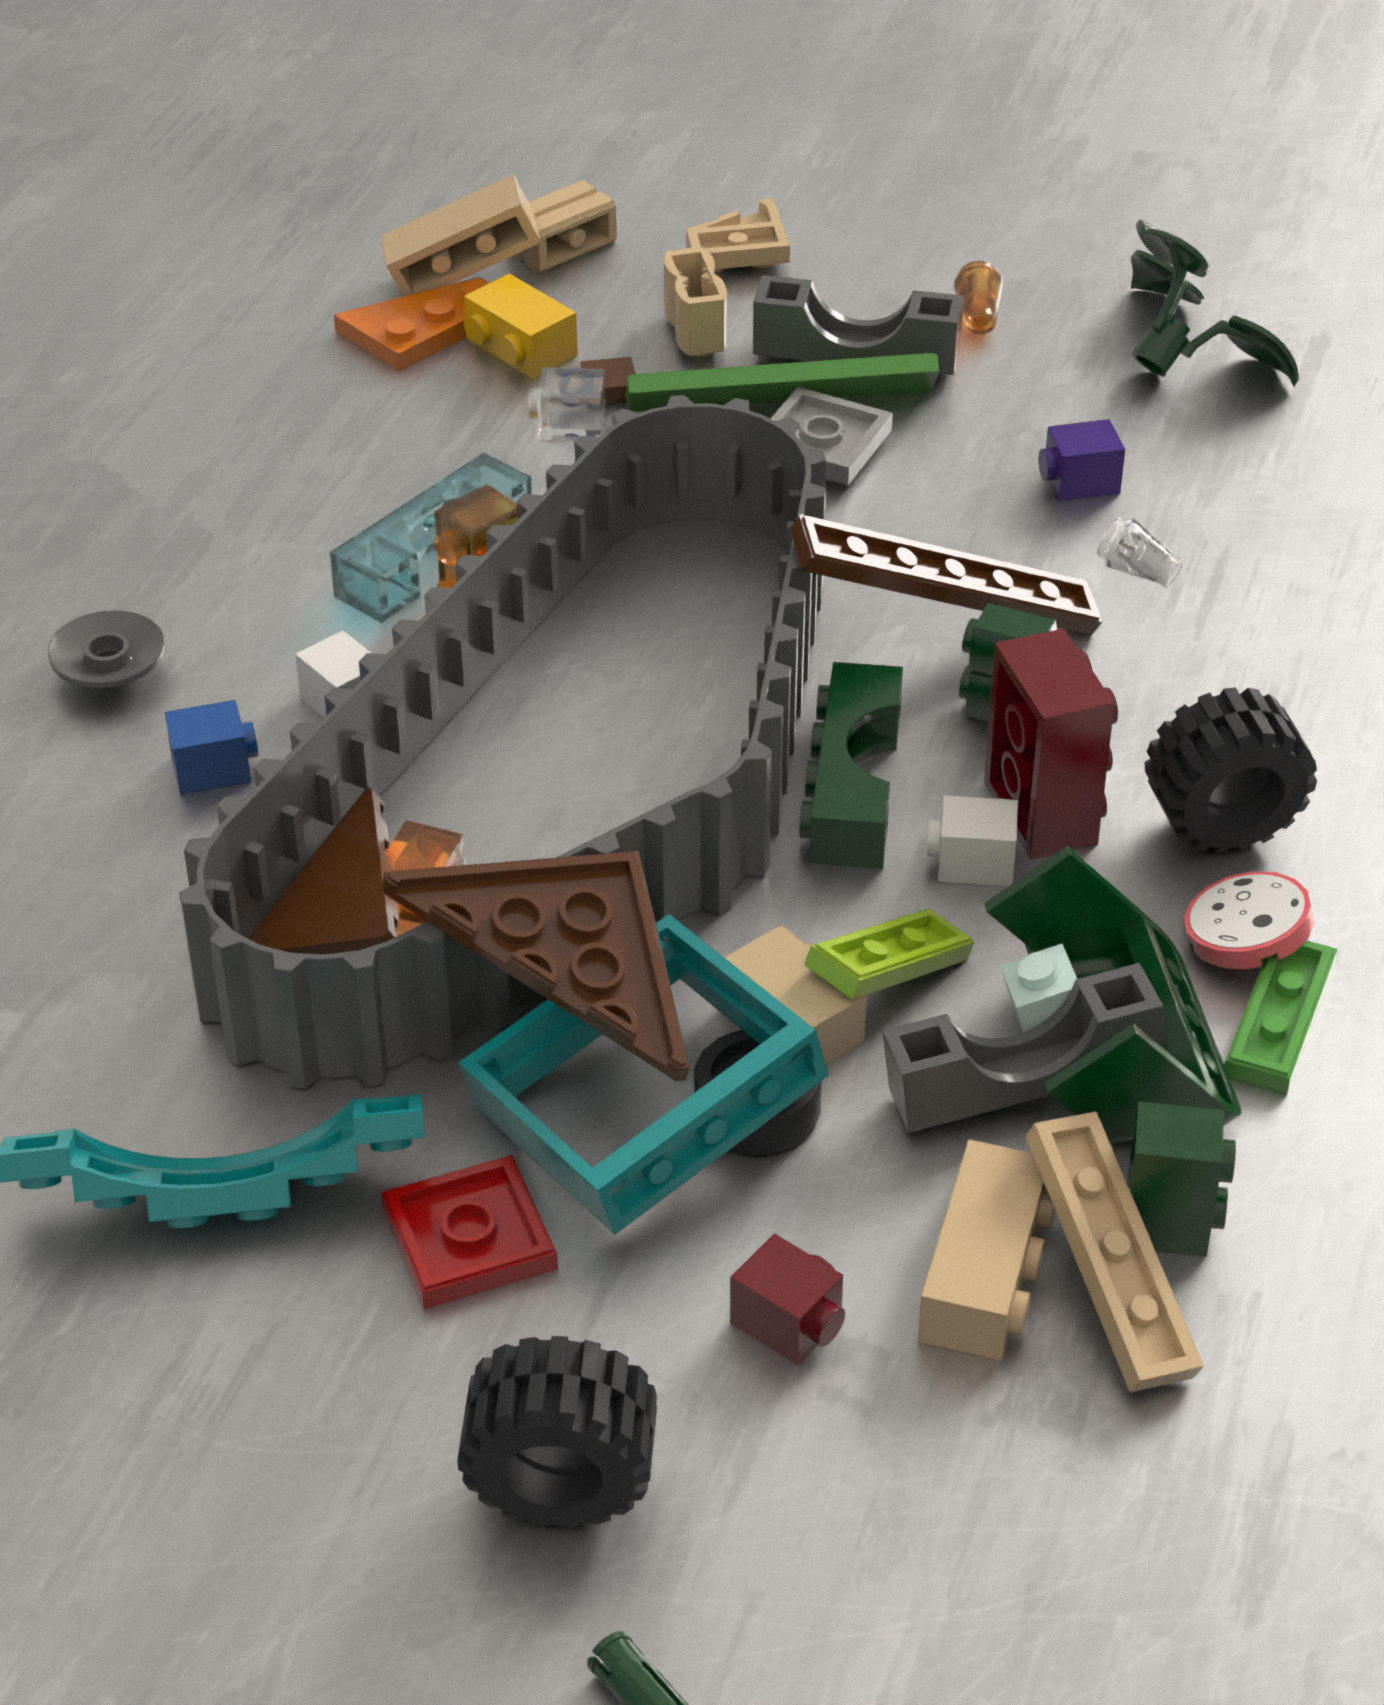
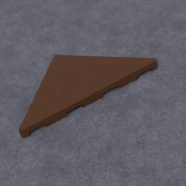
M366 788L248 936V939L259 945L290 953L326 955L358 951L387 942L398 936L395 932V928L399 926L397 902L384 894L382 886L384 872L393 871L392 860L385 851L389 848L387 823L381 817L385 805L372 788Z
M639 851L384 872L382 886L385 895L674 1081L687 1080L690 1069Z

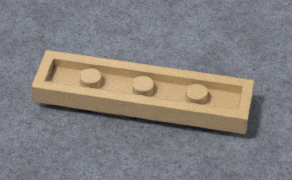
M1097 1112L1034 1123L1025 1136L1129 1392L1194 1378L1204 1367Z

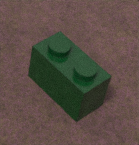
M1138 1101L1127 1185L1155 1251L1207 1257L1211 1228L1224 1230L1228 1188L1218 1186L1219 1182L1232 1183L1236 1157V1140L1223 1139L1224 1110Z

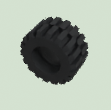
M1236 687L1225 688L1221 691L1220 695L1212 696L1209 692L1199 696L1198 702L1189 707L1184 704L1175 711L1176 717L1172 721H1164L1157 730L1160 738L1150 741L1146 751L1150 759L1144 762L1145 773L1149 779L1148 783L1171 826L1184 843L1189 841L1192 848L1202 852L1208 848H1211L1213 854H1225L1230 848H1236L1240 852L1251 849V845L1258 841L1265 843L1273 839V834L1281 828L1287 829L1295 822L1293 816L1297 812H1302L1306 809L1310 802L1307 794L1315 791L1317 779L1314 776V773L1317 771L1316 761L1284 707H1281L1276 698L1270 694L1262 696L1258 689L1247 688L1241 694Z
M551 1336V1340H540L536 1337L519 1340L518 1346L504 1344L494 1349L492 1358H482L475 1367L474 1375L470 1377L457 1459L458 1471L463 1472V1483L468 1490L477 1492L478 1500L486 1506L503 1510L502 1515L515 1520L525 1519L532 1521L533 1525L549 1527V1525H563L565 1528L581 1527L583 1523L597 1525L611 1521V1514H626L634 1508V1501L643 1499L648 1490V1482L651 1477L657 1415V1393L654 1385L648 1384L647 1373L640 1366L628 1365L629 1357L617 1350L606 1351L601 1349L600 1343L586 1339L583 1342L568 1340L567 1336Z

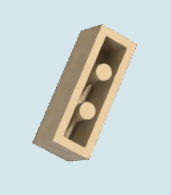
M514 174L381 235L386 267L403 296L450 285L541 243L534 211Z
M968 1139L921 1295L918 1330L919 1343L1003 1361L1010 1333L1023 1335L1030 1307L1031 1293L1022 1291L1025 1279L1038 1280L1044 1256L1045 1239L1037 1238L1039 1226L1051 1229L1056 1213L1031 1152Z

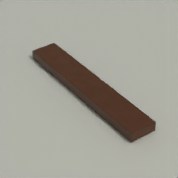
M799 514L789 528L801 569L804 572L983 611L987 603L1054 619L1056 620L1057 628H1064L1065 630L1092 635L1102 623L1086 580Z

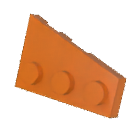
M477 277L334 314L335 332L401 371L466 337L464 329V295L489 284V282Z

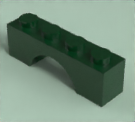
M833 662L830 685L819 684L816 720L825 721L824 723L813 722L811 758H819V762L808 761L805 782V797H812L814 800L802 801L799 837L810 838V863L876 869L884 868L889 818L890 782L870 775L857 764L872 755L897 750L901 716L903 667Z

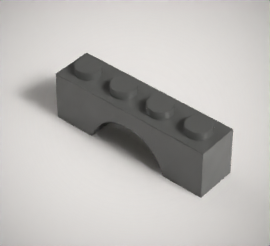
M762 275L753 301V354L770 356L777 360L793 358L824 361L934 353L938 356V375H954L961 347L964 295L913 290L906 303L895 313L876 320H858L844 316L829 307L818 294L812 280Z
M1140 963L1076 979L1067 999L1050 1018L1037 1027L1015 1036L1005 1038L974 1036L960 1029L948 1014L886 1029L882 1032L889 1090L908 1133L1046 1097L1049 1094L1044 1085L1045 1081L1132 1023L1165 1049L1163 1004Z

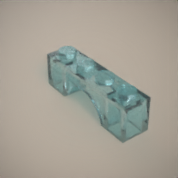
M483 452L330 551L334 597L380 623L385 622L421 597L418 562L424 556L438 548L456 543L476 542L487 544V531L494 524L514 525L517 522V500L523 494H532V477Z

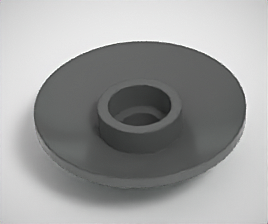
M100 611L76 618L60 628L49 643L48 658L53 671L69 683L89 688L115 687L133 682L152 671L163 657L165 642L163 633L158 625L143 615L128 611Z

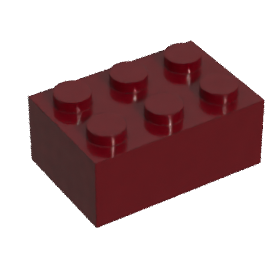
M1064 628L995 643L984 784L993 798L1018 800L1017 839L1030 860L1054 855L1067 845L1072 850L1097 845L1099 842L1101 818H1104L1107 814V800L1104 790L1106 773L1111 771L1113 765L1110 738L1112 724H1116L1118 720V705L1112 690L1108 687L1104 688L1093 672L1087 653L1084 650H1078Z

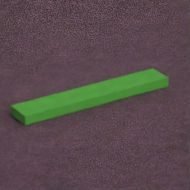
M923 353L630 374V376H627L626 408L627 410L638 412L665 407L671 396L685 395L694 404L710 403L725 405L735 398L748 400L749 403L786 401L797 387L833 397L930 391L933 389L939 373L937 354Z

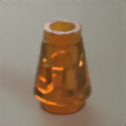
M974 261L966 264L961 268L954 281L956 295H964L963 316L967 329L974 334H987L995 328L1003 288V278L992 264L984 261Z

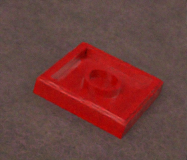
M513 1155L381 1192L384 1213L423 1309L558 1269L557 1251Z

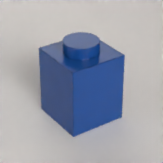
M236 700L164 712L171 758L180 795L251 782L248 758L259 756L256 734L252 721L241 723Z

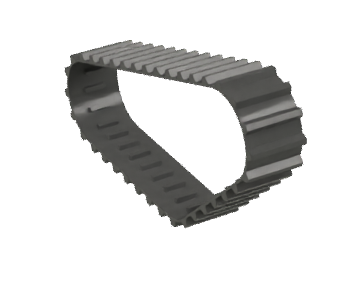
M685 395L671 396L667 406L653 408L641 413L624 408L612 413L613 426L608 428L600 437L581 436L574 443L575 462L572 465L553 464L546 471L547 491L543 495L523 494L517 500V522L514 525L494 524L487 531L488 551L483 556L463 555L456 562L457 583L452 588L432 587L424 595L426 615L420 621L399 620L392 627L393 648L387 654L366 653L359 661L360 682L354 688L333 687L325 695L327 716L319 724L297 723L289 731L292 751L284 760L262 759L254 767L256 788L247 797L225 796L217 804L219 826L211 837L189 839L184 849L189 887L179 892L199 1018L203 1022L222 1023L227 1058L237 1066L260 1060L271 1067L288 1071L290 1087L307 1089L319 1077L339 1078L347 1076H357L367 1087L384 1084L388 1068L402 1064L421 1053L438 1061L452 1055V1037L479 1023L495 1030L511 1024L510 1007L535 994H539L429 922H425L387 942L358 951L326 955L290 953L259 945L248 939V936L366 788H372L380 796L614 544L636 531L656 524L700 519L731 522L758 530L778 541L786 549V555H781L779 561V590H773L772 626L766 625L764 663L758 662L757 698L756 701L751 700L749 706V740L742 739L741 757L735 765L711 783L686 792L558 857L639 851L656 923L668 914L679 920L700 909L721 915L731 909V890L736 888L744 877L765 876L769 868L770 835L779 833L781 794L787 793L789 755H794L796 718L801 717L803 681L808 680L810 646L814 645L816 638V612L821 611L823 576L802 571L789 529L799 514L825 520L826 458L823 451L804 448L800 441V423L792 418L773 421L764 415L749 411L748 400L735 398L725 405L710 403L694 404ZM667 936L661 939L664 943L668 942Z

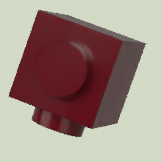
M774 1233L730 1276V1323L796 1365H799L818 1345L822 1347L828 1345L840 1331L845 1319V1309L842 1308L844 1275L836 1271L824 1258L818 1255H810Z

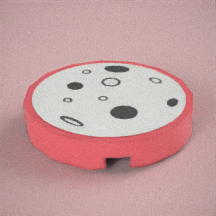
M1251 871L1227 876L1205 887L1190 901L1184 915L1188 940L1193 945L1194 953L1202 961L1227 969H1252L1262 966L1261 958L1270 957L1277 953L1278 960L1293 954L1309 939L1315 924L1308 890L1296 879L1277 872Z

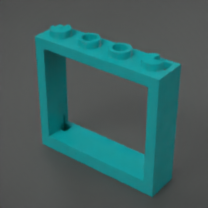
M670 914L656 923L670 986L680 979L760 1045L597 1165L591 1167L525 1107L516 1096L603 1034L552 1001L546 1000L458 1063L476 1107L613 1235L620 1232L829 1076L816 1030ZM665 936L668 938L667 944L661 940Z

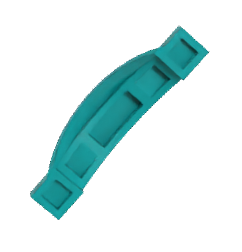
M421 1094L385 1098L352 1099L331 1118L306 1133L264 1149L222 1157L173 1158L148 1155L106 1144L87 1136L75 1128L50 1133L4 1137L0 1146V1183L19 1181L20 1188L42 1189L61 1183L62 1176L72 1175L75 1202L93 1201V1206L96 1208L112 1209L134 1203L136 1201L135 1196L146 1195L149 1222L166 1220L167 1226L172 1228L199 1226L208 1222L210 1215L236 1213L237 1218L240 1220L267 1219L279 1213L278 1208L291 1207V1179L303 1178L306 1185L326 1186L345 1180L346 1173L358 1172L357 1145L370 1144V1148L373 1151L389 1152L410 1147L412 1139L426 1138Z

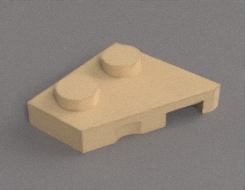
M773 198L760 200L759 212L741 219L740 213L734 210L721 215L715 221L703 222L686 229V247H702L706 249L714 259L715 273L724 271L727 268L747 266L768 268L774 264L790 263V244Z

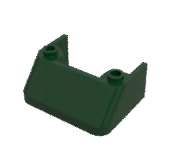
M1068 845L984 903L987 913L1025 944L1028 955L1063 944L1077 979L1140 963L1163 1004L1165 1049L1132 1023L1045 1081L1044 1085L1050 1096L1074 1115L1097 1112L1107 1138L1111 1143L1133 1141L1138 1101L1224 1110V1126L1241 1115L1239 1101L1177 948L1167 934Z

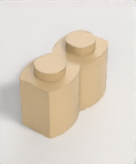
M702 247L666 251L664 255V313L668 322L675 327L678 347L685 354L695 357H707L716 352H724L727 345V288L723 280L715 274V262L712 255Z

